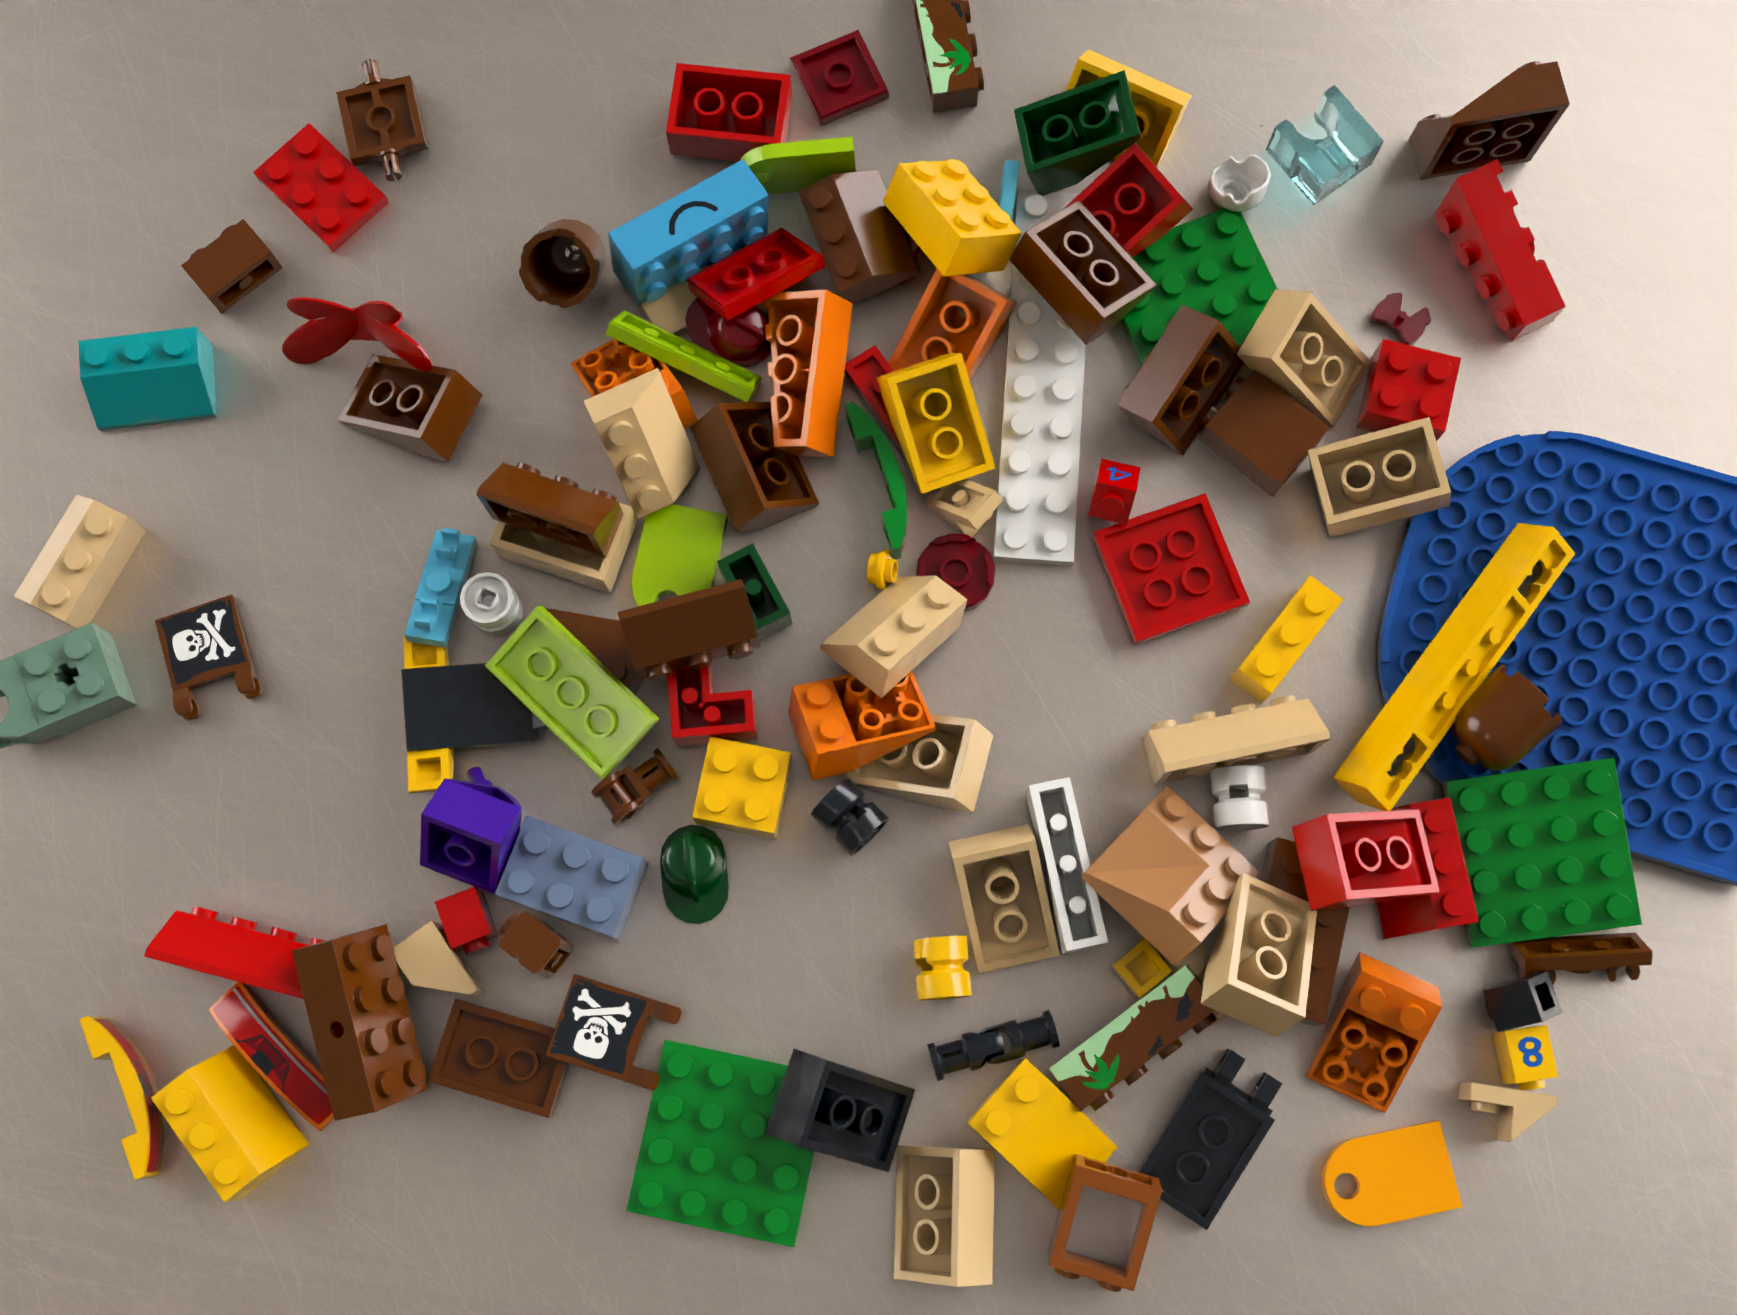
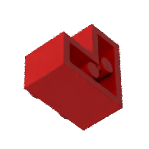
M712 665L699 670H689L688 666L672 670V675L668 677L671 733L677 747L708 744L709 737L736 742L758 740L756 707L752 690L714 693Z

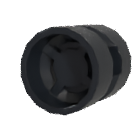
M848 777L836 785L811 812V816L826 831L834 830L836 832L835 840L850 856H853L875 837L888 822L889 818L873 802L865 803L863 801L864 793ZM852 814L855 816L857 820L855 823H853L851 820H848V818Z

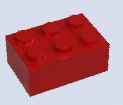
M676 63L666 126V137L670 154L739 162L744 154L754 148L768 144L786 143L793 99L791 75Z

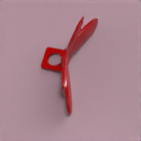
M299 297L287 301V308L291 312L310 320L292 332L282 345L283 354L294 363H314L337 352L350 340L380 341L400 359L421 371H430L432 369L431 360L425 350L411 337L397 328L404 319L402 312H399L387 302L368 301L358 307L349 308L317 298Z

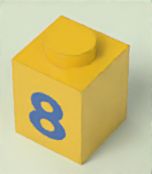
M1547 1025L1492 1033L1503 1084L1518 1083L1519 1090L1525 1091L1544 1088V1079L1559 1077Z

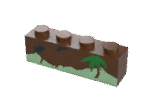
M911 0L932 113L977 106L978 91L984 90V80L981 67L975 68L973 57H977V43L975 34H968L967 24L971 23L968 0Z
M1188 964L1049 1068L1080 1112L1088 1105L1094 1111L1098 1110L1115 1097L1110 1090L1123 1079L1130 1086L1149 1071L1144 1063L1156 1054L1164 1060L1183 1046L1182 1042L1178 1039L1181 1035L1191 1028L1196 1034H1199L1217 1020L1213 1014L1215 1010L1201 1004L1203 983Z

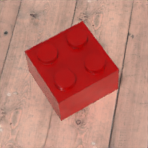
M1383 339L1371 356V363L1355 428L1376 432L1429 417L1437 442L1446 431L1461 358Z

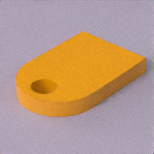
M1440 1120L1347 1139L1330 1151L1322 1167L1321 1185L1326 1201L1340 1217L1358 1225L1379 1226L1462 1208ZM1348 1173L1354 1178L1356 1189L1352 1196L1343 1199L1337 1195L1334 1189V1182L1340 1174Z

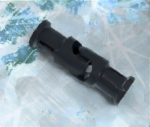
M1049 1010L1043 1011L1041 1017L1017 1023L1016 1020H1011L987 1027L979 1032V1034L973 1032L961 1035L960 1040L938 1046L934 1043L927 1044L937 1081L943 1080L945 1074L969 1068L971 1071L981 1069L986 1061L988 1064H999L1024 1057L1026 1051L1051 1045L1052 1048L1060 1046L1057 1030ZM999 1032L1006 1034L1011 1042L1012 1049L1007 1054L1004 1052V1039Z

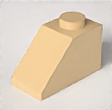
M430 921L394 946V955L400 978L404 984L410 982L414 986L478 997L486 992L461 953L450 948L444 928L440 923Z

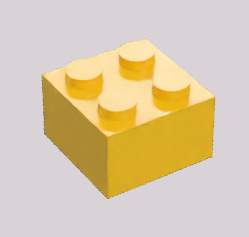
M709 737L692 815L696 824L777 840L793 764L791 752Z

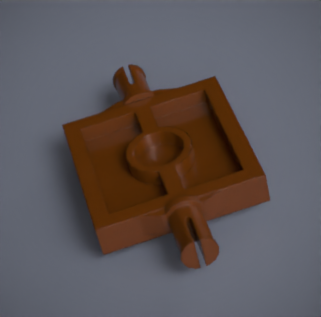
M369 59V66L367 60H364L362 67L366 82L355 88L336 92L350 160L354 166L383 161L386 179L388 181H395L394 174L396 179L400 180L402 173L398 158L406 154L428 150L414 82L410 75L396 79L380 78L378 61Z

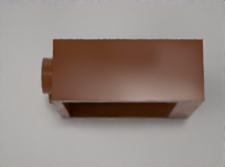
M1075 1154L1048 1249L1049 1266L1053 1267L1056 1273L1066 1278L1079 1279L1080 1276L1097 1280L1096 1283L1100 1287L1110 1291L1120 1292L1122 1288L1134 1291L1162 1194L1159 1178ZM1083 1185L1143 1203L1125 1268L1065 1251Z

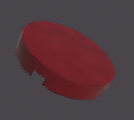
M950 533L935 538L924 549L917 560L916 576L939 577L967 599L964 610L966 612L975 609L987 599L994 586L996 567L989 550L977 542L975 538L966 534Z

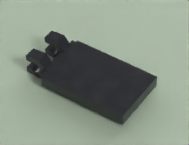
M487 663L401 669L407 752L441 748L457 749L531 743L532 737H538V730L549 728L485 667Z
M1228 1048L1217 1063L1214 1072L1209 1068H1206L1204 1073L1202 1071L1198 1072L1137 1170L1139 1173L1159 1178L1162 1187L1160 1199L1205 1230L1209 1228L1274 1123L1275 1119L1270 1117L1273 1110L1268 1107L1283 1084L1265 1072L1260 1076L1250 1095L1231 1084L1246 1059Z

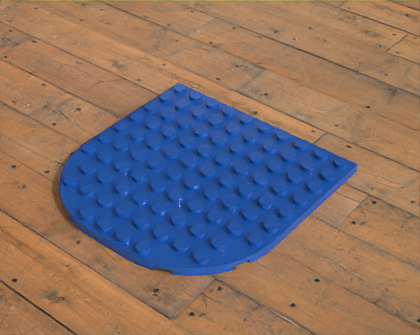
M1548 431L1546 434L1525 436L1517 434L1495 440L1467 454L1445 471L1451 490L1450 506L1411 516L1400 545L1378 636V671L1385 703L1394 694L1517 523L1555 527L1575 552V555L1491 672L1503 664L1507 668L1505 674L1510 677L1517 671L1547 696L1549 701L1543 706L1551 716L1554 713H1559L1562 718V724L1517 764L1501 771L1486 769L1478 763L1473 767L1466 764L1454 751L1458 744L1452 737L1451 729H1449L1423 767L1443 785L1442 781L1615 758L1630 854L1737 886V477L1598 437L1562 431ZM1410 737L1406 745L1410 751H1414L1415 743L1412 737Z

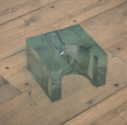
M1335 85L1324 92L1314 114L1316 123L1323 127L1328 137L1324 139L1304 137L1296 131L1291 122L1285 119L1275 126L1266 148L1270 156L1313 206L1370 166L1384 142Z

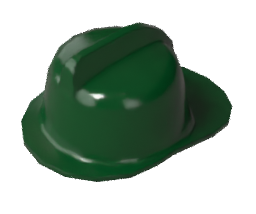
M688 825L678 828L667 837L661 848L660 867L663 895L668 909L675 917L686 923L701 924L715 918L723 910L728 900L729 884L726 853L721 839L714 831L699 825Z

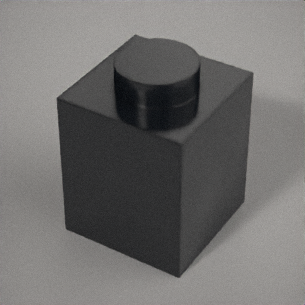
M1548 971L1505 981L1483 990L1486 999V1010L1494 1021L1497 1032L1544 1022L1562 1013Z

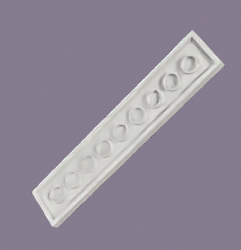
M1017 189L1015 226L1022 234L1013 252L1026 230L1063 210L1080 193L1053 192L1041 196L1034 190ZM1012 264L1010 298L1017 301V304L1008 320L997 492L1003 501L996 508L993 561L1073 566L1086 345Z

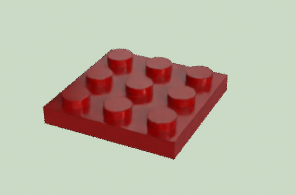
M1206 493L1128 520L1127 525L1117 523L1093 532L1092 537L1135 645L1244 608L1250 603Z

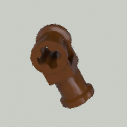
M659 748L653 751L654 756L633 770L628 765L621 771L609 775L592 789V795L595 798L600 797L612 814L611 821L614 826H618L635 816L643 809L645 804L654 799L650 794L653 790L667 780H676L679 777ZM614 792H616L622 800V805H620V803L615 798L613 794Z

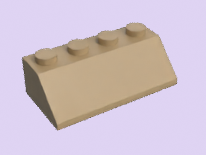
M1288 695L1271 700V706L1256 709L1255 703H1249L1231 708L1232 714L1216 717L1215 711H1210L1192 716V722L1176 725L1174 719L1157 722L1151 725L1152 730L1145 734L1143 742L1153 784L1158 785L1210 774L1211 770L1217 768L1251 766L1313 753L1330 739L1329 731L1309 698L1296 701L1294 695Z

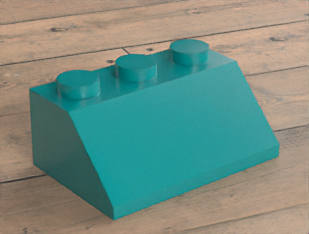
M197 326L78 341L80 380L96 426L100 431L217 417L213 344Z

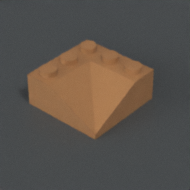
M1166 786L1080 877L1174 966H1177L1202 943L1227 913V908L1239 876L1245 873L1256 878L1260 871L1170 787Z

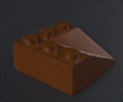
M1539 61L1527 63L1509 74L1456 114L1443 117L1440 114H1433L1420 120L1409 138L1419 180L1470 172L1498 159L1501 166L1531 161L1570 105L1558 61L1544 64Z

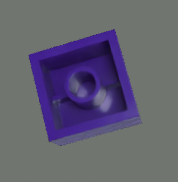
M473 767L466 772L469 782L444 778L421 813L420 866L495 894L520 832L522 807L511 794L500 787L493 786L491 781L486 780L480 767Z

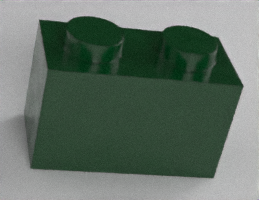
M753 543L717 561L725 583L742 579L759 641L793 624L791 613Z

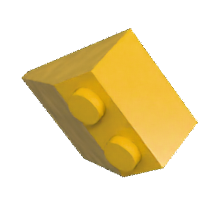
M947 353L876 377L888 417L921 494L996 468L962 353Z
M1026 1058L1020 1060L966 1121L976 1133L1059 1210L1075 1154L1106 1162L1118 1148Z

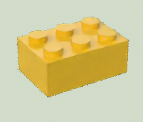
M959 160L899 163L883 199L886 207L944 277L1004 271L1022 234L1010 220V216L990 197L987 189L978 183L968 171L967 166Z

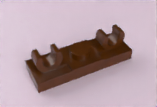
M1636 932L1548 937L1511 942L1510 953L1520 965V978L1533 975L1537 971H1548L1552 985L1556 980L1555 970H1566L1577 974H1587L1593 970H1602L1609 981L1613 982L1616 980V971L1620 967L1626 966L1625 973L1631 980H1637L1640 975L1639 966L1652 965L1653 951Z

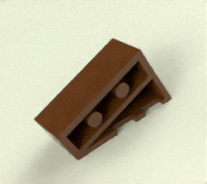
M545 608L636 696L646 678L641 679L634 668L619 620Z

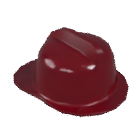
M696 298L688 307L685 318L687 332L693 342L703 349L741 366L756 365L764 361L771 353V342L766 340L765 325L769 324V317L759 308L754 306L727 321L699 298Z

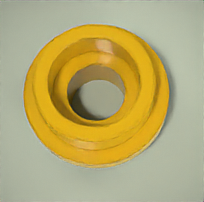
M883 549L880 553L873 552L870 555L867 565V581L869 584L876 585L878 589L884 590L890 583L896 581L898 561L893 559L890 550Z

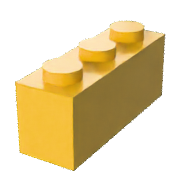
M1310 575L1231 676L1230 680L1263 703L1273 693L1344 599Z

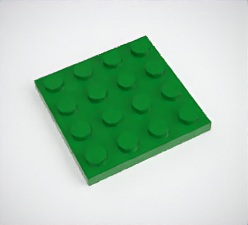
M1223 208L1175 226L1158 241L1134 256L1132 259L1152 279L1156 286L1121 320V323L1141 366L1146 355L1153 350L1163 335L1168 322L1176 315L1182 305L1219 320L1241 348L1273 292L1277 289L1242 213Z
M1615 758L1596 759L1442 781L1445 798H1451L1479 919L1477 923L1466 925L1468 945L1470 947H1482L1642 925Z
M664 1040L657 1071L660 1079L657 1088L652 1093L626 1211L795 1247L814 1151L796 1146L765 1133L788 1065Z

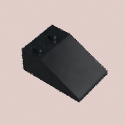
M793 1049L765 1133L802 1148L889 1172L915 1089Z

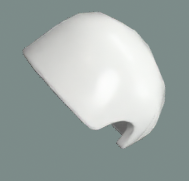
M1254 154L1249 155L1244 161H1237L1232 156L1227 158L1221 166L1213 169L1209 178L1208 189L1214 203L1221 208L1235 212L1247 211L1258 206L1262 202L1270 183L1271 172L1268 163Z

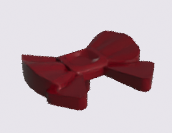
M1402 293L1388 294L1372 312L1371 320L1387 323L1400 333L1403 344L1412 346L1419 340L1425 327L1431 322L1429 310L1425 307L1409 317L1406 312L1400 310Z

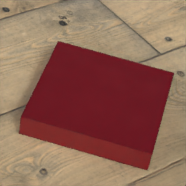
M859 30L790 57L791 66L820 126L889 99V90Z

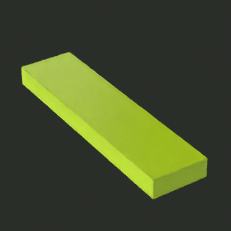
M625 310L621 311L609 322L605 333L744 402H749L758 390L762 380L761 376Z

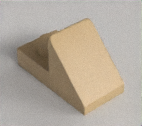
M964 479L933 490L924 500V503L961 534L974 538L994 515V510L1003 500L995 490Z
M1472 1082L1459 1083L1458 1100L1472 1102L1471 1110L1498 1114V1107L1500 1106L1498 1141L1510 1142L1558 1104V1096Z

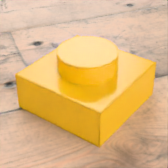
M1145 938L1112 965V968L1138 999L1143 997L1172 972L1170 967Z

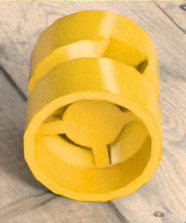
M942 936L913 940L915 965L922 968V972L916 976L918 1001L972 996L970 972L963 969V964L969 960L967 936Z

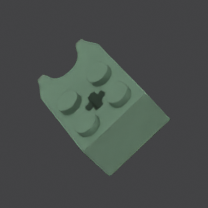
M94 623L79 627L0 661V697L6 696L9 704L7 715L0 722V749L16 744H38L57 735L62 737L137 705L112 634Z

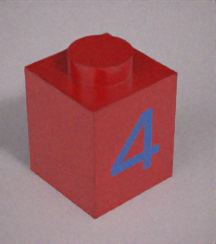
M1102 458L1092 492L1088 516L1127 525L1137 492L1140 467Z
M474 886L435 901L452 950L464 951L465 955L475 954L489 948V940L499 937L483 890Z

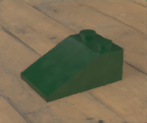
M1125 70L1014 109L1026 171L1037 193L1041 196L1078 184L1141 139Z

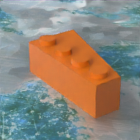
M826 289L781 292L763 301V307L768 309L769 324L765 325L766 340L771 342L772 362L768 363L769 378L773 379L775 394L770 398L774 447L802 458L834 457L853 303Z

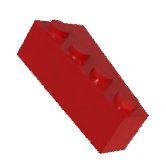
M1498 159L1456 178L1434 214L1438 228L1444 235H1448L1456 248V256L1459 262L1468 268L1475 279V286L1479 295L1487 299L1494 310L1498 326L1507 332L1511 340L1514 341L1553 322L1566 306L1545 260L1539 259L1536 261L1534 257L1535 238L1529 226L1526 228L1521 227L1515 216L1513 207L1518 205V202L1512 190L1504 192L1497 175L1503 172V169Z

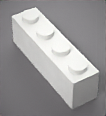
M1070 777L1029 785L1025 794L1061 953L1063 955L1104 946L1108 943L1097 892L1080 877L1090 867V862Z

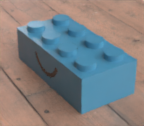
M744 159L609 232L613 272L637 306L646 301L654 302L660 299L667 289L676 283H687L686 280L700 272V269L707 265L709 267L741 248L765 237L768 234L769 194Z

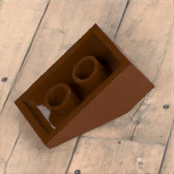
M372 354L338 421L343 425L417 455L449 462L483 394L454 369L432 365L430 371H421L402 359Z

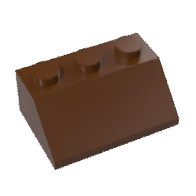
M879 170L831 174L798 191L837 293L845 300L853 303V306L921 273L902 225L883 203L887 187Z
M1079 200L1026 230L1009 259L1085 345L1111 330L1156 286L1152 279Z
M1182 305L1176 315L1168 322L1163 335L1153 350L1146 355L1143 365L1132 382L1125 387L1116 405L1133 423L1175 452L1184 455L1203 426L1200 422L1214 405L1218 404L1243 366L1244 362L1237 355L1240 346L1219 320Z
M771 401L718 403L690 427L735 532L765 529L819 505V501L799 457L774 447Z
M503 462L479 486L476 495L492 519L603 558L607 557L624 515L614 495L600 489H593L592 493L579 489L576 482L562 476H555L554 480L541 476V472L538 469L525 463H518L515 467Z
M742 579L617 612L634 668L641 679L647 677L649 681L668 678L672 675V670L687 666L689 670L703 669L712 665L713 659L729 656V659L744 658L751 655L754 648L761 647Z

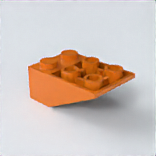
M616 339L608 341L570 363L590 397L658 368L683 428L685 429L698 421L682 386L666 364Z
M912 671L882 698L852 674L792 686L788 715L813 780L852 772L935 731L936 728Z
M1359 952L1340 988L1306 1077L1386 1113L1442 1008L1438 987Z

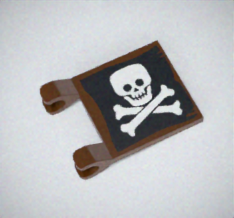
M232 594L155 620L173 690V706L175 712L178 715H183L185 720H190L200 715V709L192 691L193 688L234 674L237 689L241 694H245L246 698L251 699L261 695V685L253 668L236 600Z
M573 974L545 1056L649 1090H655L660 1079L659 1075L656 1072L634 1066L633 1062L648 1017L677 1024L681 1016V1009Z

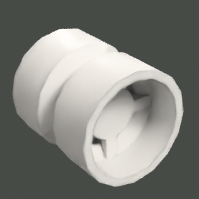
M491 572L479 573L471 577L462 588L460 602L463 611L473 624L486 635L495 637L507 635L520 624L523 616L522 601L508 581L499 574Z
M1250 765L1229 766L1210 771L1212 794L1219 799V802L1213 806L1214 829L1221 831H1243L1269 826L1268 805L1260 797L1266 791L1264 767ZM1248 791L1249 797L1230 799V792Z

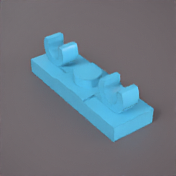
M443 527L441 531L436 530L404 634L408 642L447 648L460 603L461 591L466 583L477 545L475 536L460 534L459 530Z

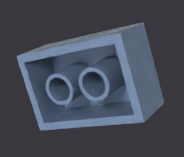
M526 816L495 895L620 941L649 863L638 855Z

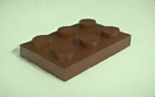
M455 999L428 1082L551 1118L568 1063L545 1056L555 1028Z

